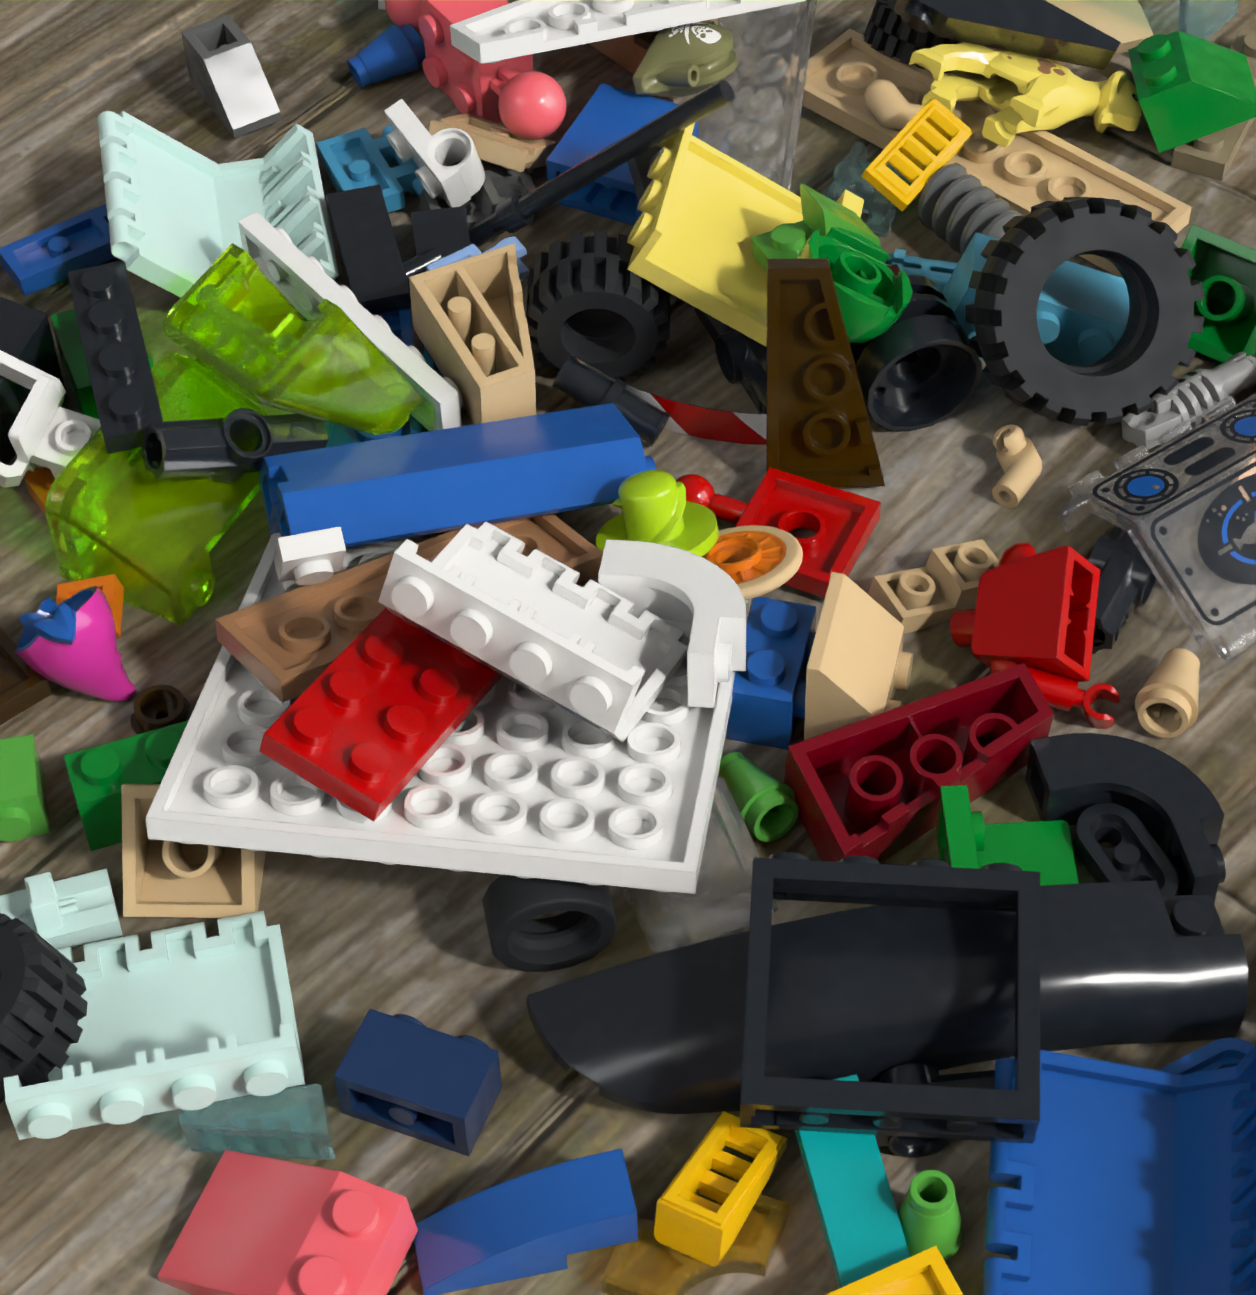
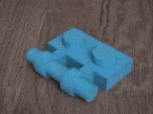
M391 125L383 129L381 138L374 140L367 129L362 128L316 142L318 160L337 192L380 184L389 213L406 207L404 192L409 191L420 198L422 190L425 189L415 174V171L419 169L412 158L404 163L389 143L386 135L393 131ZM388 163H392L396 167L390 168Z

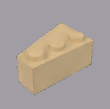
M515 243L409 277L413 329L442 375L449 377L459 388L463 397V408L473 424L536 415L535 367L523 305L521 280H519Z

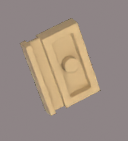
M467 113L442 118L441 122L432 120L430 121L428 131L433 136L444 129H461L472 138L481 160L500 165L507 170L523 172L524 169H527L529 174L533 173L534 168L547 165V158L558 144V142L546 138L539 140L519 138L502 124Z

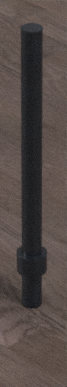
M721 80L526 195L515 194L496 206L495 213L468 228L470 241L477 247H480L506 231L508 233H515L533 222L534 215L732 102L735 98L732 87L727 81Z

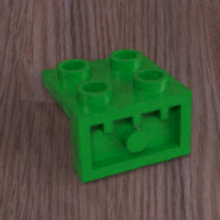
M967 785L940 787L936 827L939 860L947 862L953 868L981 869L983 866L992 863H1009L1020 867L1022 871L1040 872V886L1079 884L1069 824L1066 821L984 824L982 811L971 812Z

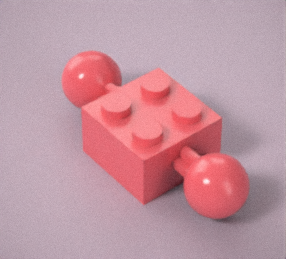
M385 0L386 11L394 24L398 27L411 24L417 33L422 34L426 55L422 62L425 76L433 87H439L453 100L460 113H467L495 123L503 122L504 126L512 134L526 140L546 138L560 127L566 113L564 92L557 81L551 76L534 71L533 54L504 59L496 63L481 64L451 44L450 25L509 4L507 0Z

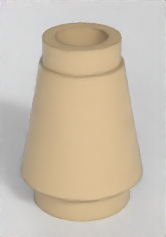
M1182 648L1167 651L1135 698V710L1139 723L1152 735L1161 738L1177 737L1193 726L1197 720L1200 662L1191 651Z

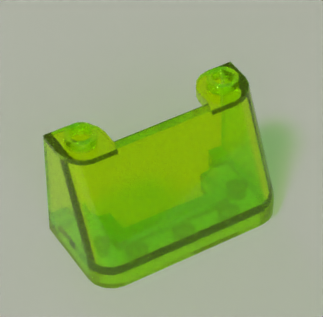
M233 243L176 302L163 321V333L180 351L259 404L373 435L392 433L400 429L409 419L410 413L423 400L418 392L339 306L325 298L317 307L323 315L314 320L307 321L258 269L259 265L245 250Z
M175 352L167 353L151 369L163 422L225 418L233 410L239 408L252 409L262 416L269 415L206 367L189 357ZM100 427L56 477L47 495L45 504L46 519L61 575L70 581H78L115 574L124 587V603L183 626L197 607L205 605L210 599L215 587V576L212 573L209 552L261 490L258 479L260 472L246 473L239 480L230 483L221 482L210 475L156 479L153 473L145 469L141 454L142 447L107 454Z

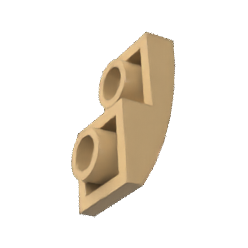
M983 539L933 548L925 567L874 576L868 595L904 625V634L918 631L950 620L953 613L958 610L976 608L979 578L985 571L996 568L999 560Z

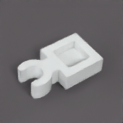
M341 527L277 538L274 563L279 583H283L285 593L296 589L300 585H314L325 582L334 576V572L341 571L346 553Z

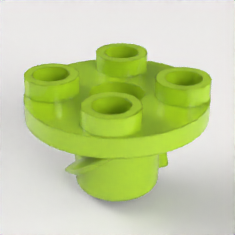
M645 470L627 477L620 484L618 489L619 498L612 505L622 509V513L602 526L596 536V547L603 552L606 539L642 541L679 548L702 557L714 547L718 540L717 519L709 508L698 503L686 501V488L683 482H676L675 478L665 471Z

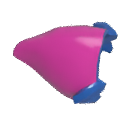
M97 586L83 589L59 605L51 598L45 599L36 613H25L19 618L24 631L19 638L15 653L34 671L64 688L84 695L113 702H126L134 697L136 688L129 680L122 665L121 653L117 651L116 630L112 610L105 594Z

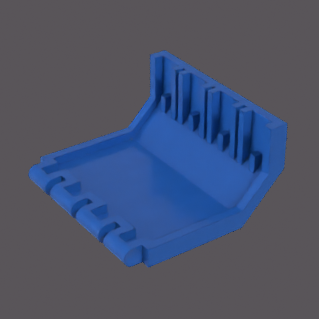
M1256 1045L1237 1066L1182 1075L1040 1050V1122L1033 1144L991 1141L989 1179L995 1183L1014 1186V1188L993 1187L988 1190L985 1249L992 1253L1008 1255L1010 1259L991 1257L984 1260L982 1295H1256ZM1014 1058L996 1060L994 1089L1014 1090Z

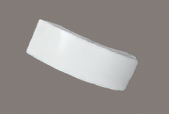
M606 539L598 573L599 584L635 603L631 614L639 619L643 612L647 610L685 631L681 643L688 646V707L714 708L718 682L729 683L731 671H746V604L740 588L725 571L694 553L651 542Z

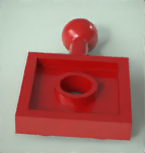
M771 467L749 503L715 494L711 483L700 475L687 474L676 479V482H683L686 488V501L698 503L709 508L717 519L736 524L735 527L750 525L769 526L788 533L795 532L799 528H807L814 531L816 534L812 537L796 538L803 550L802 563L795 575L784 585L823 598L826 596L832 572L849 576L880 519L881 502Z

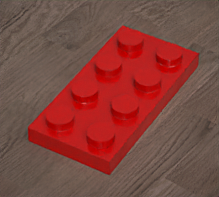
M385 607L264 733L259 752L374 822L503 675L396 616Z

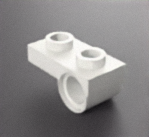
M403 99L385 109L384 112L393 130L386 135L389 143L404 163L412 158L419 169L415 171V174L429 196L434 199L441 195L450 208L460 207L471 200V196L477 193L484 183L485 171L470 135L461 129L448 128L431 136ZM461 161V162H460L459 164H457V165L450 166V165H452V164L455 163V162Z

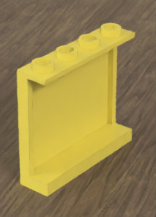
M694 123L657 144L662 149L657 154L647 174V177L652 179V181L643 193L637 207L643 213L634 224L627 243L634 246L627 270L767 347V272L753 257L751 238L772 231L779 225L802 221L801 197L692 135ZM845 189L836 202L854 211L861 218L864 199Z

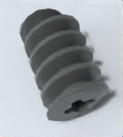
M958 163L948 164L938 170L926 184L918 203V217L922 224L933 230L938 238L947 242L951 249L962 255L975 232L1001 239L1005 235L1002 226L1015 216H1023L1016 210H1010L1009 203L1001 198H996L992 189L982 186L977 177L971 174L968 175L966 168Z

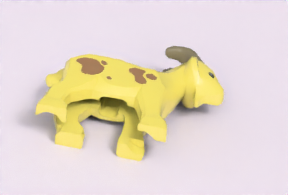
M967 42L940 44L932 48L919 49L912 53L909 65L916 63L931 71L933 79H935L931 84V91L923 97L922 106L930 99H936L953 113L957 101H976L981 99L988 106L999 111L985 118L982 136L1002 147L1009 146L1016 133L1051 130L1084 116H1093L1095 129L1099 133H1103L1108 127L1135 131L1141 121V106L1133 75L1128 68L1111 61L1105 70L1097 69L1101 75L1108 78V80L1098 82L1083 80L1074 75L1068 68L1050 59ZM956 70V71L951 72V73H944V72H946V71Z

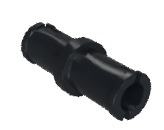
M572 355L566 360L552 385L553 389L560 390L587 407L614 403L640 436V439L646 441L651 447L657 441L671 416L670 413L663 412L626 390L628 383L619 378L613 382L577 361Z

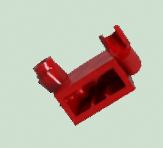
M1019 542L1008 547L1000 556L998 566L985 571L979 578L976 608L958 610L951 616L950 632L954 643L959 647L971 646L973 656L989 666L992 674L1025 663L1050 707L1067 712L1070 711L1072 706L1083 709L1085 720L1097 729H1107L1114 725V718L1112 716L1095 712L1091 708V704L1098 699L1120 703V696L1116 689L1105 683L1093 685L1087 691L1078 688V682L1089 681L1100 569L1070 546L1058 547L1036 554L1035 549L1026 542Z

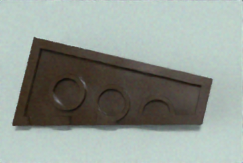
M828 258L767 259L766 473L771 467L832 487L885 486Z

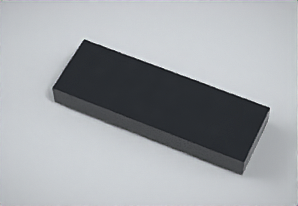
M380 184L326 194L328 210L348 285L358 303L372 315L410 308V287Z

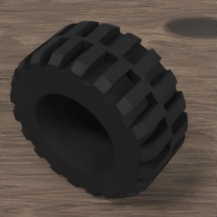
M1064 197L1061 201H1045L1032 206L1030 214L1015 216L1003 225L1002 228L1005 235L999 241L990 240L980 254L987 261L981 272L972 271L968 287L976 289L974 305H965L966 322L974 324L976 336L971 337L969 340L976 350L978 357L983 358L986 364L982 371L993 385L1001 387L1005 391V397L1018 406L1053 420L1056 419L1068 424L1087 426L1089 422H1096L1102 425L1121 422L1123 414L1126 412L1139 415L1153 407V401L1150 397L1154 393L1168 395L1179 383L1177 378L1172 375L1177 365L1189 368L1196 354L1195 350L1187 347L1191 332L1202 334L1204 316L1194 315V301L1204 299L1202 281L1190 280L1188 270L1193 269L1196 263L1189 249L1177 248L1174 244L1178 234L1167 223L1153 221L1152 212L1137 205L1120 203V200L1095 197ZM1078 255H1096L1112 262L1122 275L1129 294V317L1123 335L1107 355L1087 366L1067 365L1051 356L1040 338L1037 326V305L1045 282L1059 265L1069 258Z

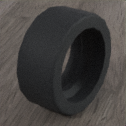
M501 875L489 885L482 899L493 956L505 966L525 972L554 971L573 967L591 959L610 944L617 931L616 916L609 885L595 886L580 882L540 878L525 879ZM559 910L567 911L558 916L532 919L540 914Z

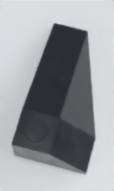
M897 0L893 12L901 15L906 25L918 32L927 33L930 31L942 38L1105 70L1121 44L1120 41L1046 0Z

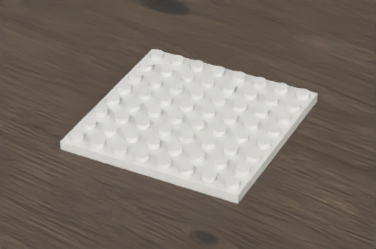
M280 533L272 534L239 610L285 593L283 583H279L274 563L277 538L281 537ZM426 534L347 547L342 569L339 572H334V575L391 554L406 539L417 544L441 534ZM598 578L593 580L599 584ZM586 583L581 584L579 586L583 588ZM751 599L745 600L746 625L748 620ZM222 645L145 817L148 839L174 841L182 844H203L243 848L250 851L312 855L318 858L332 857L372 861L387 865L401 864L441 868L455 872L471 871L510 875L525 879L540 878L580 882L595 886L610 885L649 889L664 893L695 894L732 704L735 671H731L729 683L718 682L714 708L688 707L686 652L681 666L623 743L507 677L502 676L373 822L259 752L264 733L299 697L282 703Z

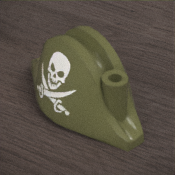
M711 20L660 30L633 76L636 94L660 97L690 96L702 92L725 79L739 64L737 54L732 50L734 46L732 33L716 25Z

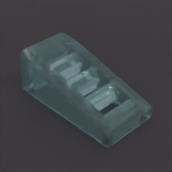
M315 1083L284 1089L270 1096L252 1095L215 1102L199 1110L179 1111L180 1124L192 1152L223 1154L225 1150L265 1157L311 1160L336 1159L330 1114L321 1084Z

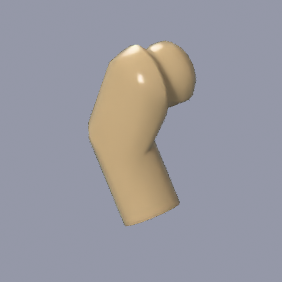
M886 79L874 80L866 87L864 93V100L868 109L882 127L902 130L923 107L922 104L908 103L898 88Z
M1010 424L998 429L993 436V445L997 449L996 458L1004 474L993 487L992 494L995 500L1006 508H1014L1018 505L1038 479L1043 468L1042 460L1031 439L1024 436V432L1019 426Z

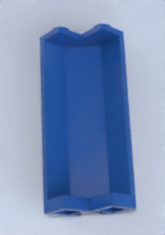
M609 403L263 457L258 479L270 534L280 533L281 537L341 527L345 548L462 529L466 524L474 527L483 525L486 521L492 524L612 504L619 498V486L627 477L645 470H656V466L650 455H644L640 436L616 405Z

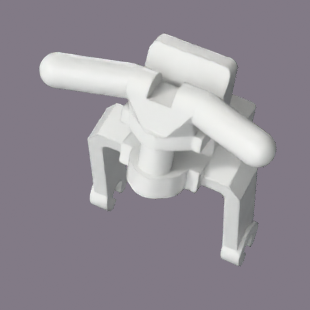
M0 350V375L31 390L8 433L9 440L17 454V459L13 465H6L0 462V486L3 488L19 486L27 470L34 472L36 466L49 468L58 484L68 486L71 482L79 486L62 538L67 547L72 549L80 548L86 542L101 495L109 482L104 474L107 468H116L126 450L107 454L99 419L61 407L66 391L58 378Z

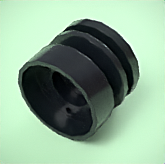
M907 275L913 290L910 302L898 320L886 332L864 343H850L865 405L874 421L889 430L914 431L933 426L952 416L970 400L981 379L982 363L964 329L958 323L940 287L924 276Z

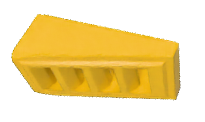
M930 99L865 169L861 177L903 212L922 192L931 177L956 156L971 136L972 131L938 100ZM889 163L912 184L909 186L886 165Z
M723 1111L658 1199L654 1226L655 1239L659 1243L707 1265L717 1266L733 1244L786 1150L787 1138L764 1128L740 1127L739 1117ZM724 1146H727L755 1159L750 1163L722 1150ZM712 1169V1170H714V1171H717V1172H719V1173H721V1174H724V1175H726V1176H728V1177H730V1178H733V1179H735V1180H737V1181H739V1182L737 1183V1182H735V1181H733V1180H730V1179H728V1178H726V1177H723V1176H721V1175H719V1174H717V1173H714V1172H712V1171H710V1170ZM697 1193L722 1203V1206L698 1196Z

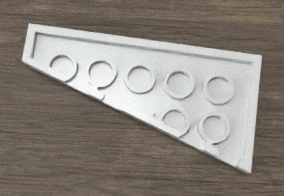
M517 0L450 25L451 44L481 64L496 63L504 59L644 32H656L665 28L794 4L806 0Z

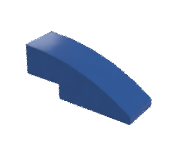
M622 1148L570 1160L487 1188L417 1223L418 1232L414 1238L424 1295H439L568 1269L567 1255L638 1241L637 1210Z

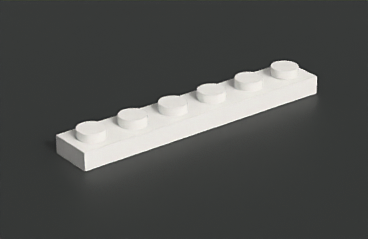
M258 212L238 221L245 264L428 431L462 426L461 408L463 407V397L457 385L449 377L445 376L442 378L426 363L417 348L412 345H405L396 337L381 316H373L358 303L355 295L347 286H339L330 278L315 257L311 255L307 257L301 252L281 227H273Z

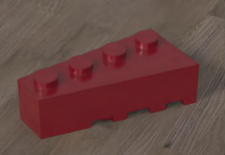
M1023 663L788 746L784 783L794 791L795 802L799 808L798 816L821 861L838 862L847 856L861 855L875 858L881 864L937 826L941 786L967 785L971 803L1028 764L1031 740L1048 737L1054 713L1026 664Z

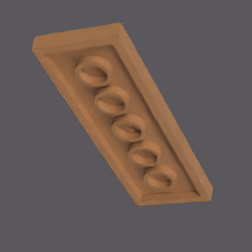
M554 514L492 523V525L525 543L521 553L524 556L528 557L534 549H537L579 572L580 576L576 583L577 585L584 584L590 579L598 578L603 552ZM482 525L474 526V528L479 529ZM461 529L452 530L417 543L419 546L416 554L432 562ZM394 552L337 573L325 582L302 586L215 619L217 641L282 703L299 697L384 610L385 606L378 601Z

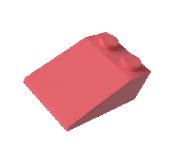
M225 1150L157 1277L161 1282L192 1295H387L418 1232V1228L408 1200L403 1195L342 1171Z

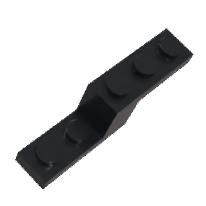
M124 261L69 271L67 273L75 305V314L107 454L142 447L144 429L151 422H163Z

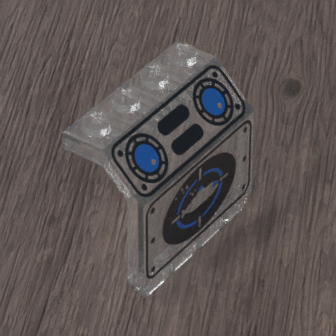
M1256 394L1238 404L1232 395L1221 400L1201 414L1205 422L1195 428L1192 427L1188 420L1176 425L1158 438L1161 447L1150 453L1144 445L1131 450L1113 463L1117 471L1103 478L1099 470L1086 475L1068 488L1072 498L1054 512L1066 532L1078 527L1092 514L1125 530L1198 645L1202 647L1210 642L1219 657L1224 660H1229L1256 644Z

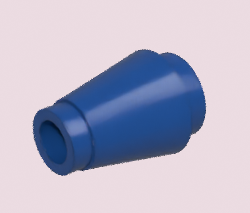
M392 24L359 51L355 57L347 60V65L355 82L360 88H364L369 84L372 85L419 70V63L423 62L426 58L425 47L411 24L399 27L396 24Z

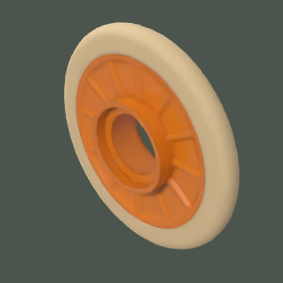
M750 525L719 530L716 544L702 557L725 571L738 585L744 599L749 600L767 594L791 579L802 563L803 550L798 540L784 530L769 526Z

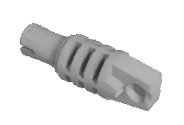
M1238 352L1212 370L1198 368L1187 373L1186 376L1177 379L1179 383L1168 395L1156 392L1150 397L1153 401V407L1139 415L1129 413L1122 418V438L1134 443L1139 448L1148 450L1157 445L1180 439L1188 432H1192L1200 425L1221 415L1232 397L1256 386L1255 357L1251 355L1246 357L1245 352Z

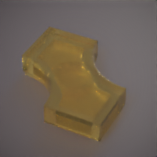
M760 1194L733 1244L715 1267L659 1243L654 1237L655 1221L637 1218L638 1241L616 1245L601 1279L602 1292L608 1295H685L697 1284L718 1275L748 1273L765 1277L789 1217V1203ZM710 1198L707 1199L722 1206V1203H719Z

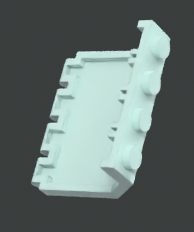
M105 111L97 117L111 252L115 257L125 262L126 270L225 321L297 311L245 264L238 221L258 212L273 227H281L288 234L292 243L307 257L310 255L315 257L325 273L335 281L339 273L312 132L296 123L263 158L217 164L124 111L119 115L112 111Z
M264 910L217 919L219 936L207 938L204 922L151 931L152 948L141 950L138 934L84 944L85 961L74 963L71 947L57 949L78 968L76 973L84 979L87 990L81 997L88 1002L87 1015L78 1020L77 1025L83 1029L78 1043L70 1044L66 1051V1054L70 1057L61 1069L56 1066L48 1074L50 1081L22 1087L18 1075L3 1078L5 1102L19 1140L32 1137L42 1139L56 1138L73 1129L104 1123L127 1124L145 1115L175 1109L199 1110L208 1107L216 1101L247 1095L270 1096L283 1091L287 1087L305 1084L302 1053L280 924L267 926Z

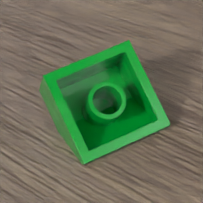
M1179 30L1168 35L1157 34L1150 36L1140 42L1138 46L1128 50L1138 100L1159 153L1256 117V87L1245 54Z
M1192 224L1181 248L1189 249L1196 263L1193 269L1188 270L1190 280L1202 281L1204 299L1194 301V315L1204 316L1202 334L1191 332L1187 347L1221 363H1224L1238 352H1245L1246 357L1251 355L1256 359V250Z

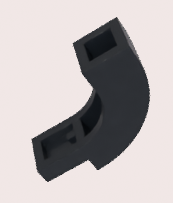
M1072 733L1031 740L1025 780L1041 821L1064 820L1069 826L1076 825L1081 813L1090 806L1099 803L1122 805L1137 815L1176 869L1179 878L1178 895L1211 894L1215 903L1219 883H1223L1226 878L1225 862L1218 846L1224 813L1214 795L1197 775L1168 754L1144 743L1124 737L1096 733Z

